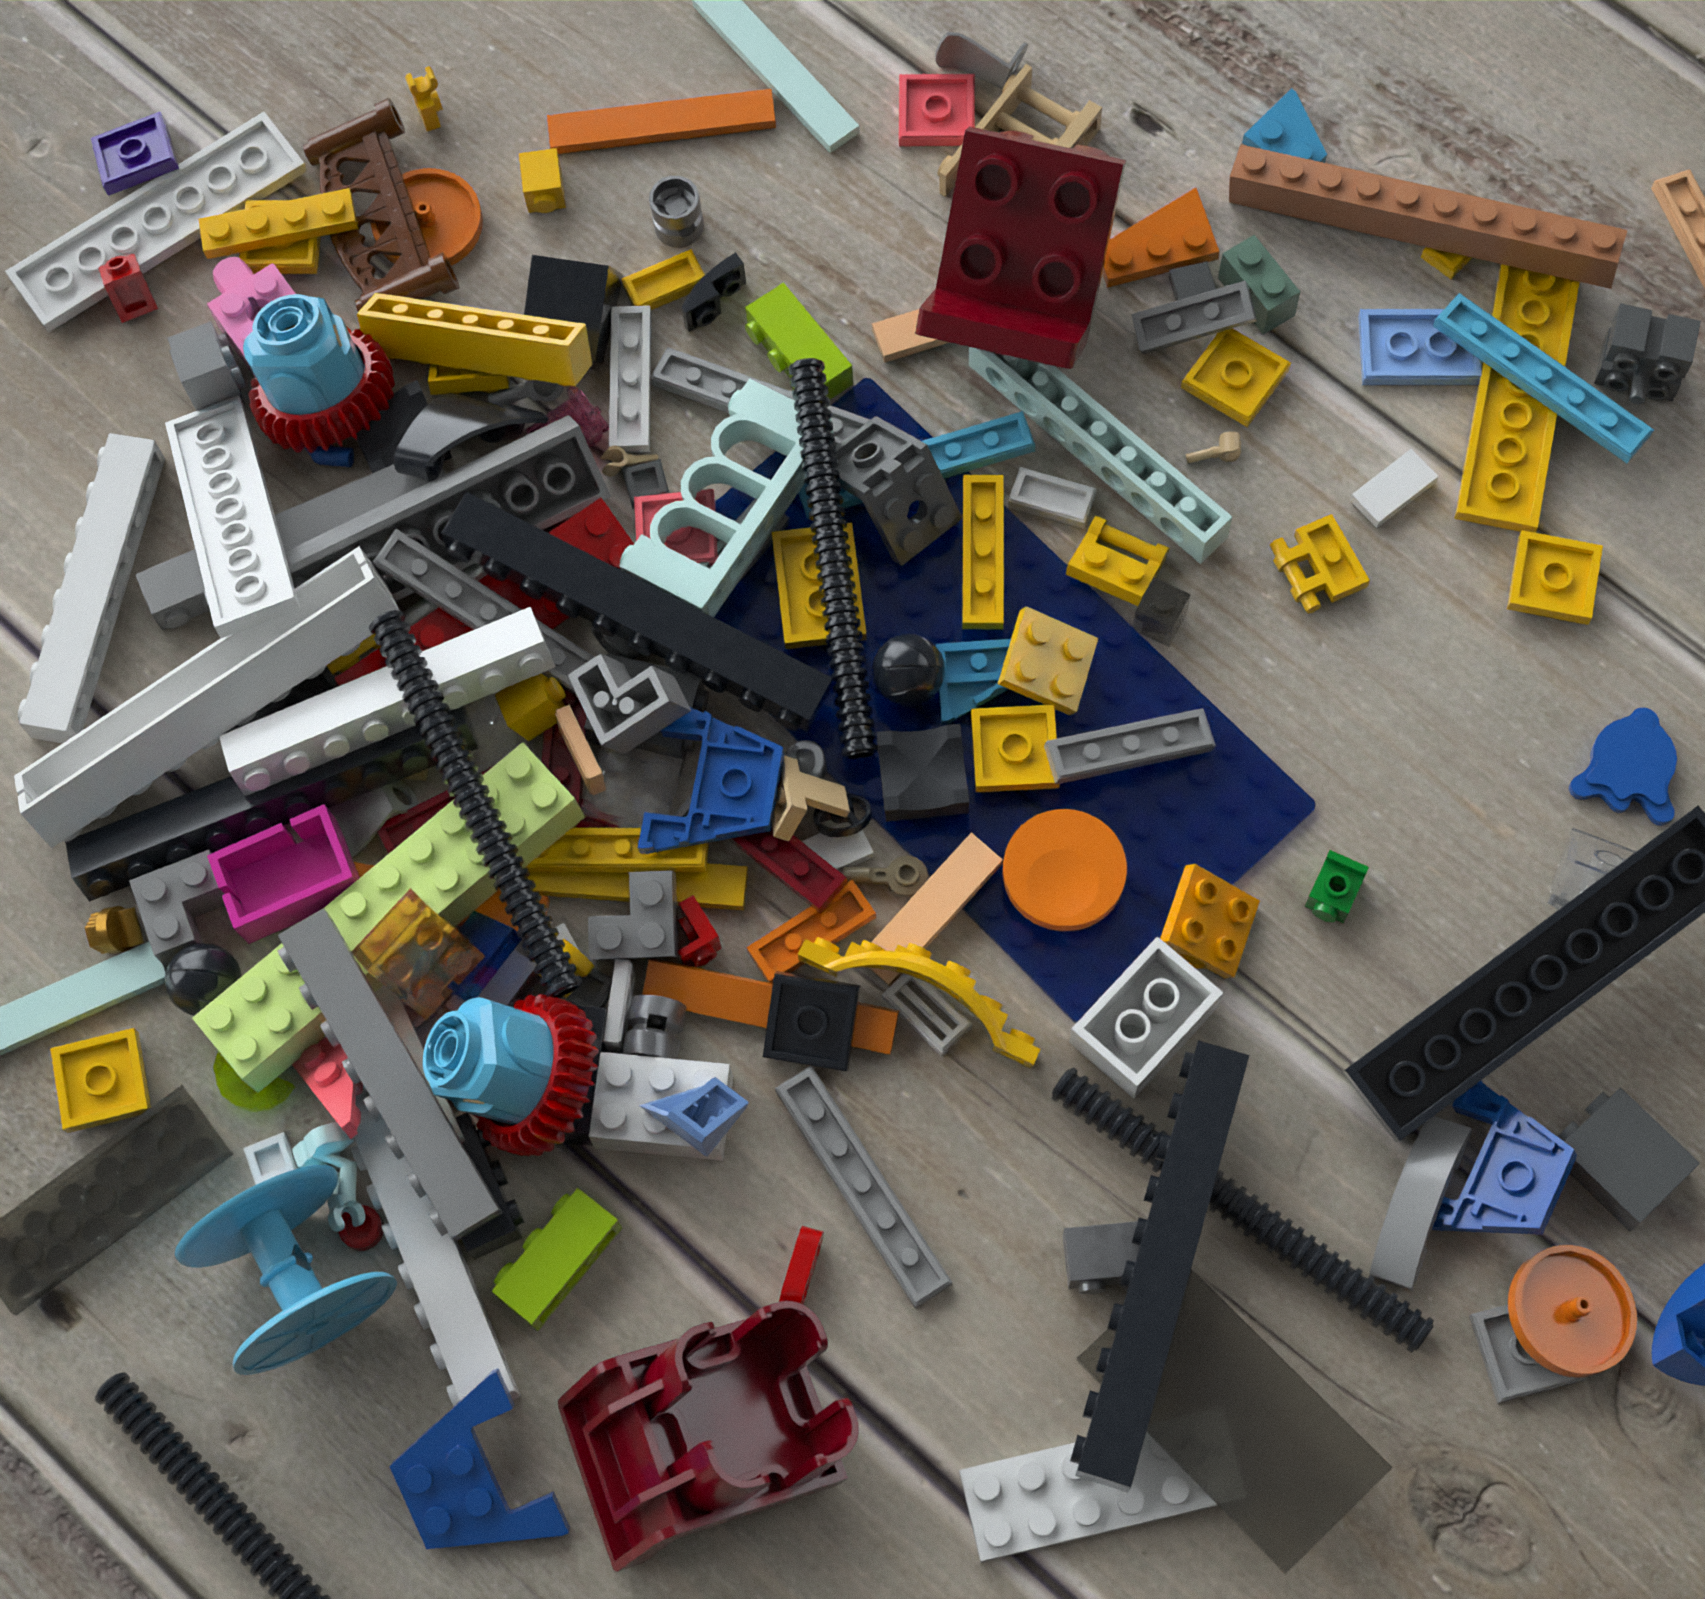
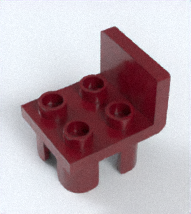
M969 126L964 134L936 288L919 308L915 334L1072 369L1085 348L1089 337L1126 160L1110 157L1104 151L1089 146L1076 145L1072 149L1033 140V135L1024 132L1004 131L998 133Z
M781 1301L758 1309L749 1318L716 1328L713 1322L694 1326L678 1339L618 1355L596 1364L558 1399V1409L614 1571L618 1572L645 1563L680 1537L838 1486L848 1479L841 1459L852 1451L857 1442L859 1434L858 1419L854 1407L848 1398L836 1400L825 1409L821 1407L807 1365L827 1350L828 1339L821 1321L808 1307L794 1301Z

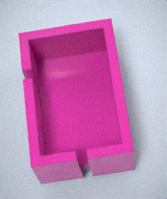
M325 804L289 819L293 829L303 839L300 843H297L289 831L280 823L207 855L217 885L225 894L222 895L233 928L248 944L301 922L320 911L360 878L340 825Z

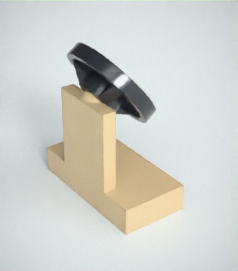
M784 755L772 821L774 837L789 841L807 811L806 805L816 808L813 813L815 827L821 834L828 837L850 836L860 832L869 824L872 818V811L867 799L857 794L846 793L845 786L800 772L798 760ZM853 803L860 804L866 809V813L860 821L855 816ZM832 820L835 823L848 822L849 824H851V826L845 828H829L822 825L820 822Z

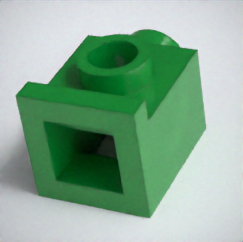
M1329 850L1305 907L1311 909L1313 915L1323 921L1331 923L1338 921L1344 924L1369 867ZM1329 883L1336 885L1344 890L1341 892H1335L1330 888Z

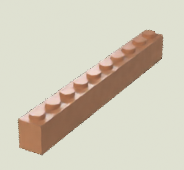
M1240 144L1229 179V203L1609 289L1613 285L1627 234L1626 229Z

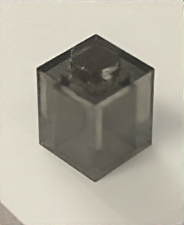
M1153 577L1135 611L1133 631L1170 647L1187 615L1191 594Z

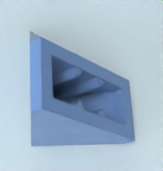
M714 1077L703 1086L639 1106L704 1156L708 1157L746 1109L749 1102Z

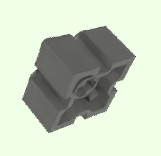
M1620 303L1613 318L1612 327H1609L1602 343L1594 384L1605 386L1609 390L1617 392L1626 391L1630 386L1629 400L1634 404L1644 403L1646 397L1652 400L1673 401L1681 386L1682 378H1685L1693 363L1701 321L1668 314L1666 319L1651 316L1652 310Z

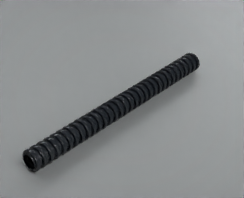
M805 358L789 366V374L793 376L790 382L791 386L794 387L792 396L796 399L794 410L798 412L795 418L796 422L800 424L797 427V433L802 436L799 439V446L804 448L800 451L801 459L805 460L802 463V469L807 472L804 475V483L809 485L805 488L806 495L810 497L807 500V506L812 509L809 512V519L814 521L810 528L811 532L816 534L812 537V542L817 546L814 549V556L819 558L815 562L816 569L821 571L817 574L818 581L822 583L819 586V593L824 595L821 598V606L826 607L822 615L827 620L824 624V630L829 632V635L826 636V643L831 645L827 652L828 656L833 658L829 661L830 668L834 669V672L831 674L832 681L836 682V685L833 686V693L838 694V697L834 699V703L840 709L836 712L837 719L841 720V723L838 724V731L843 732V735L839 737L840 744L845 745V748L841 750V754L847 759H860L873 756L878 752V745L873 744V741L876 739V732L871 731V728L875 726V722L870 718V715L873 714V708L868 706V703L871 701V695L866 693V690L869 689V682L864 680L868 676L867 669L863 668V665L866 664V658L861 655L864 651V644L859 643V640L862 639V632L857 630L861 626L860 619L856 618V615L859 614V608L854 605L857 602V595L852 593L856 586L855 582L850 580L854 576L853 569L849 568L852 564V558L847 556L850 552V545L845 543L849 536L848 532L844 531L847 527V522L845 519H842L845 515V508L840 506L843 503V496L838 494L842 490L841 483L837 482L840 479V472L835 469L838 467V459L833 457L837 454V450L832 445L835 442V436L830 433L833 430V423L828 421L832 414L831 410L827 409L830 406V400L826 397L828 394V386L824 384L827 381L826 374L822 372L825 369V364L822 360L816 358Z
M396 610L385 612L376 617L368 627L372 634H376L374 641L377 645L382 646L379 651L383 657H387L385 661L387 667L393 669L391 672L392 678L399 680L396 686L399 691L404 692L402 695L404 702L410 703L407 708L409 713L416 715L413 721L416 726H421L419 730L421 737L427 738L424 743L426 748L433 750L430 756L433 761H438L436 765L437 771L444 773L441 779L444 784H449L450 787L447 789L449 795L455 796L454 806L461 808L459 816L462 820L467 821L464 825L466 830L473 833L470 836L471 841L478 843L476 851L478 855L484 856L482 859L484 867L490 868L487 872L489 878L496 880L493 886L496 891H501L500 901L507 903L505 911L508 915L512 914L513 918L510 921L513 926H518L519 928L516 932L518 938H524L525 940L522 946L524 950L530 951L529 961L536 963L535 973L542 975L540 983L543 987L547 986L548 988L545 993L546 996L553 998L565 996L579 988L583 982L580 976H575L574 974L577 968L575 964H569L568 962L571 956L569 952L563 951L565 946L563 940L557 939L559 935L558 929L551 927L554 921L551 916H546L545 912L548 910L546 905L539 902L542 898L541 894L533 890L536 887L534 880H528L527 878L530 872L528 868L522 867L524 864L522 856L516 855L519 851L517 845L510 843L513 837L510 832H505L507 828L505 821L499 820L501 816L500 810L493 808L496 802L493 797H488L490 792L488 786L482 785L484 781L483 775L476 773L479 767L476 762H471L473 755L470 750H465L467 746L465 739L459 738L462 733L460 728L453 726L456 720L453 715H448L450 711L448 704L442 703L445 698L443 693L436 691L439 685L436 680H431L433 676L431 669L425 668L428 664L425 657H420L422 653L420 646L414 645L416 638L414 634H409L411 630L409 624L403 622L405 619L404 613Z
M1074 1067L1068 1069L1054 1087L1051 1099L1055 1102L1060 1099L1064 1102L1063 1108L1066 1110L1070 1107L1074 1109L1076 1117L1084 1116L1087 1125L1094 1123L1097 1126L1096 1131L1108 1133L1107 1139L1110 1141L1118 1140V1146L1121 1149L1128 1147L1131 1150L1130 1155L1142 1157L1141 1163L1144 1165L1148 1164V1162L1152 1164V1170L1155 1173L1161 1171L1163 1161L1157 1160L1155 1157L1162 1133L1167 1134V1132L1162 1130L1159 1133L1155 1130L1156 1124L1151 1122L1148 1125L1144 1122L1145 1117L1143 1115L1135 1116L1132 1114L1133 1108L1129 1106L1125 1109L1121 1106L1122 1101L1120 1099L1114 1101L1110 1098V1092L1105 1091L1102 1093L1099 1090L1100 1085L1088 1083L1089 1077L1086 1075L1078 1076V1070ZM1218 1171L1209 1202V1211L1212 1213L1216 1210L1222 1214L1220 1218L1223 1221L1230 1219L1233 1222L1232 1227L1235 1229L1240 1226L1245 1230L1243 1235L1246 1237L1254 1236L1257 1245L1264 1243L1268 1246L1266 1251L1270 1254L1273 1251L1278 1253V1259L1281 1262L1285 1259L1291 1262L1289 1267L1293 1270L1298 1267L1303 1271L1301 1276L1307 1278L1309 1275L1315 1279L1313 1281L1315 1286H1319V1284L1325 1286L1324 1292L1328 1295L1331 1292L1336 1294V1300L1339 1303H1342L1343 1300L1349 1303V1310L1354 1311L1355 1308L1359 1310L1362 1319L1365 1320L1368 1317L1373 1320L1371 1323L1373 1327L1377 1328L1379 1325L1383 1327V1334L1386 1336L1393 1334L1396 1337L1395 1342L1399 1345L1402 1342L1407 1344V1351L1410 1353L1419 1349L1434 1327V1320L1431 1317L1427 1319L1421 1317V1310H1411L1408 1301L1405 1300L1401 1303L1397 1300L1398 1294L1395 1292L1391 1295L1385 1291L1387 1287L1384 1284L1380 1286L1374 1284V1277L1371 1275L1368 1278L1364 1277L1361 1268L1358 1267L1354 1270L1350 1267L1351 1261L1348 1259L1344 1262L1338 1258L1340 1254L1337 1251L1333 1253L1327 1251V1244L1322 1243L1321 1246L1317 1244L1314 1235L1307 1237L1303 1234L1304 1228L1300 1226L1296 1229L1292 1226L1293 1221L1290 1218L1286 1221L1280 1218L1282 1214L1280 1211L1276 1210L1273 1213L1269 1210L1270 1204L1267 1202L1263 1205L1257 1201L1259 1198L1257 1195L1253 1194L1250 1197L1246 1194L1247 1188L1242 1186L1239 1189L1234 1185L1236 1182L1234 1179L1226 1180L1223 1178L1224 1172Z
M126 1372L113 1375L101 1385L96 1393L95 1401L99 1405L105 1404L104 1411L109 1415L114 1414L113 1421L118 1425L123 1424L122 1431L127 1435L132 1434L131 1441L136 1445L141 1444L140 1451L145 1455L150 1454L149 1461L154 1465L159 1464L158 1471L163 1475L168 1474L167 1481L172 1485L177 1484L176 1491L180 1495L186 1494L185 1501L189 1505H196L194 1511L198 1515H205L203 1521L207 1525H214L213 1532L215 1535H223L222 1542L224 1545L233 1546L231 1548L233 1555L242 1556L240 1560L242 1565L251 1566V1575L254 1577L259 1575L261 1577L259 1579L260 1585L270 1587L268 1593L271 1597L278 1596L279 1599H331L329 1595L322 1596L320 1594L322 1591L320 1585L311 1584L313 1578L310 1574H302L303 1567L301 1564L297 1563L294 1565L292 1563L294 1557L290 1553H283L285 1547L281 1543H274L275 1536L272 1533H265L266 1526L261 1522H255L257 1516L253 1512H246L248 1506L244 1502H237L239 1496L235 1492H228L229 1485L226 1482H219L220 1475L217 1472H210L211 1465L206 1461L201 1462L202 1455L197 1451L192 1452L193 1445L188 1441L183 1442L184 1435L179 1431L174 1432V1424L170 1421L164 1422L166 1419L164 1413L156 1412L157 1406L153 1402L147 1403L148 1396L144 1392L138 1393L139 1386L135 1382L129 1383L130 1376Z

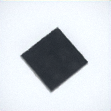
M776 971L774 973L762 1057L847 1072L861 985Z

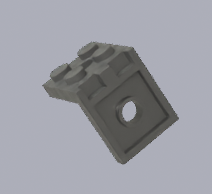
M875 416L836 446L837 454L833 457L838 459V467L835 469L840 472V479L837 482L841 483L844 490L863 501L892 560L900 566L904 565L963 519L928 445ZM918 500L919 508L916 514L907 518L909 506Z

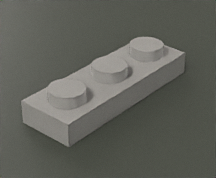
M1246 281L1131 314L1139 349L1142 354L1257 321L1249 286Z

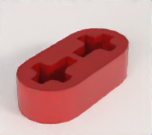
M802 1225L782 1286L779 1302L794 1301L804 1305L822 1247L824 1231Z

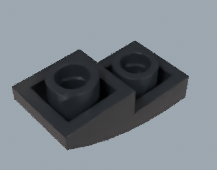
M736 252L713 267L702 277L687 296L682 305L685 328L688 332L697 327H705L711 324L718 315L722 314L720 298L734 295L746 284L744 263Z

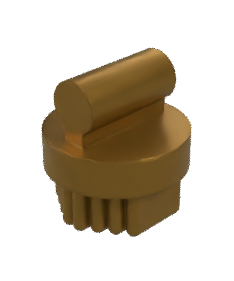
M118 905L104 908L100 912L92 913L87 926H85L89 947L101 954L123 953L135 945L144 943L135 907L124 908Z

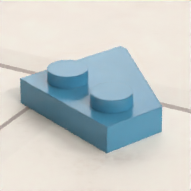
M1292 88L1243 136L1242 143L1246 146L1318 162H1326L1327 153L1296 91Z
M1011 639L936 644L945 664V677L939 689L942 725L950 724L969 713L971 709H976L1008 690V688L997 683Z

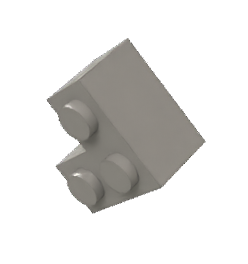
M212 321L167 338L171 347L169 352L178 376L196 411L237 395L240 396L243 404H245L240 389L246 387V383L238 364L234 360V352L226 334L218 335Z
M600 653L567 675L601 746L622 754L629 752L691 711L675 677L654 666L649 667L631 679L624 663Z
M210 850L129 880L153 954L166 969L172 958L181 949L189 945L203 943L195 917L225 906L222 895L225 894L219 889L207 855L212 854Z
M674 871L629 872L630 915L588 917L589 960L679 957L676 872Z

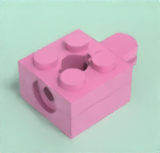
M228 257L221 260L213 270L214 282L222 295L207 303V306L218 328L222 333L226 334L234 350L256 378L244 355V340L253 332L254 319L265 305L279 297L296 293L273 263L253 274L243 260L238 257Z

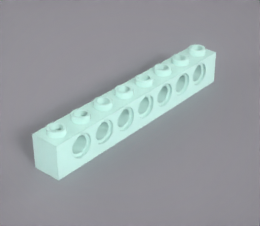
M969 347V366L1197 562L1201 564L1228 538L1232 516L1058 368L1048 364Z

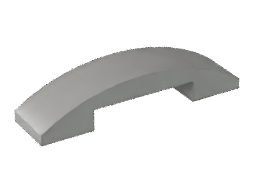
M1435 1116L1424 1123L1407 1158L1391 1199L1370 1269L1372 1277L1413 1291L1428 1251L1426 1247L1428 1238L1453 1171L1459 1168L1472 1133V1128Z

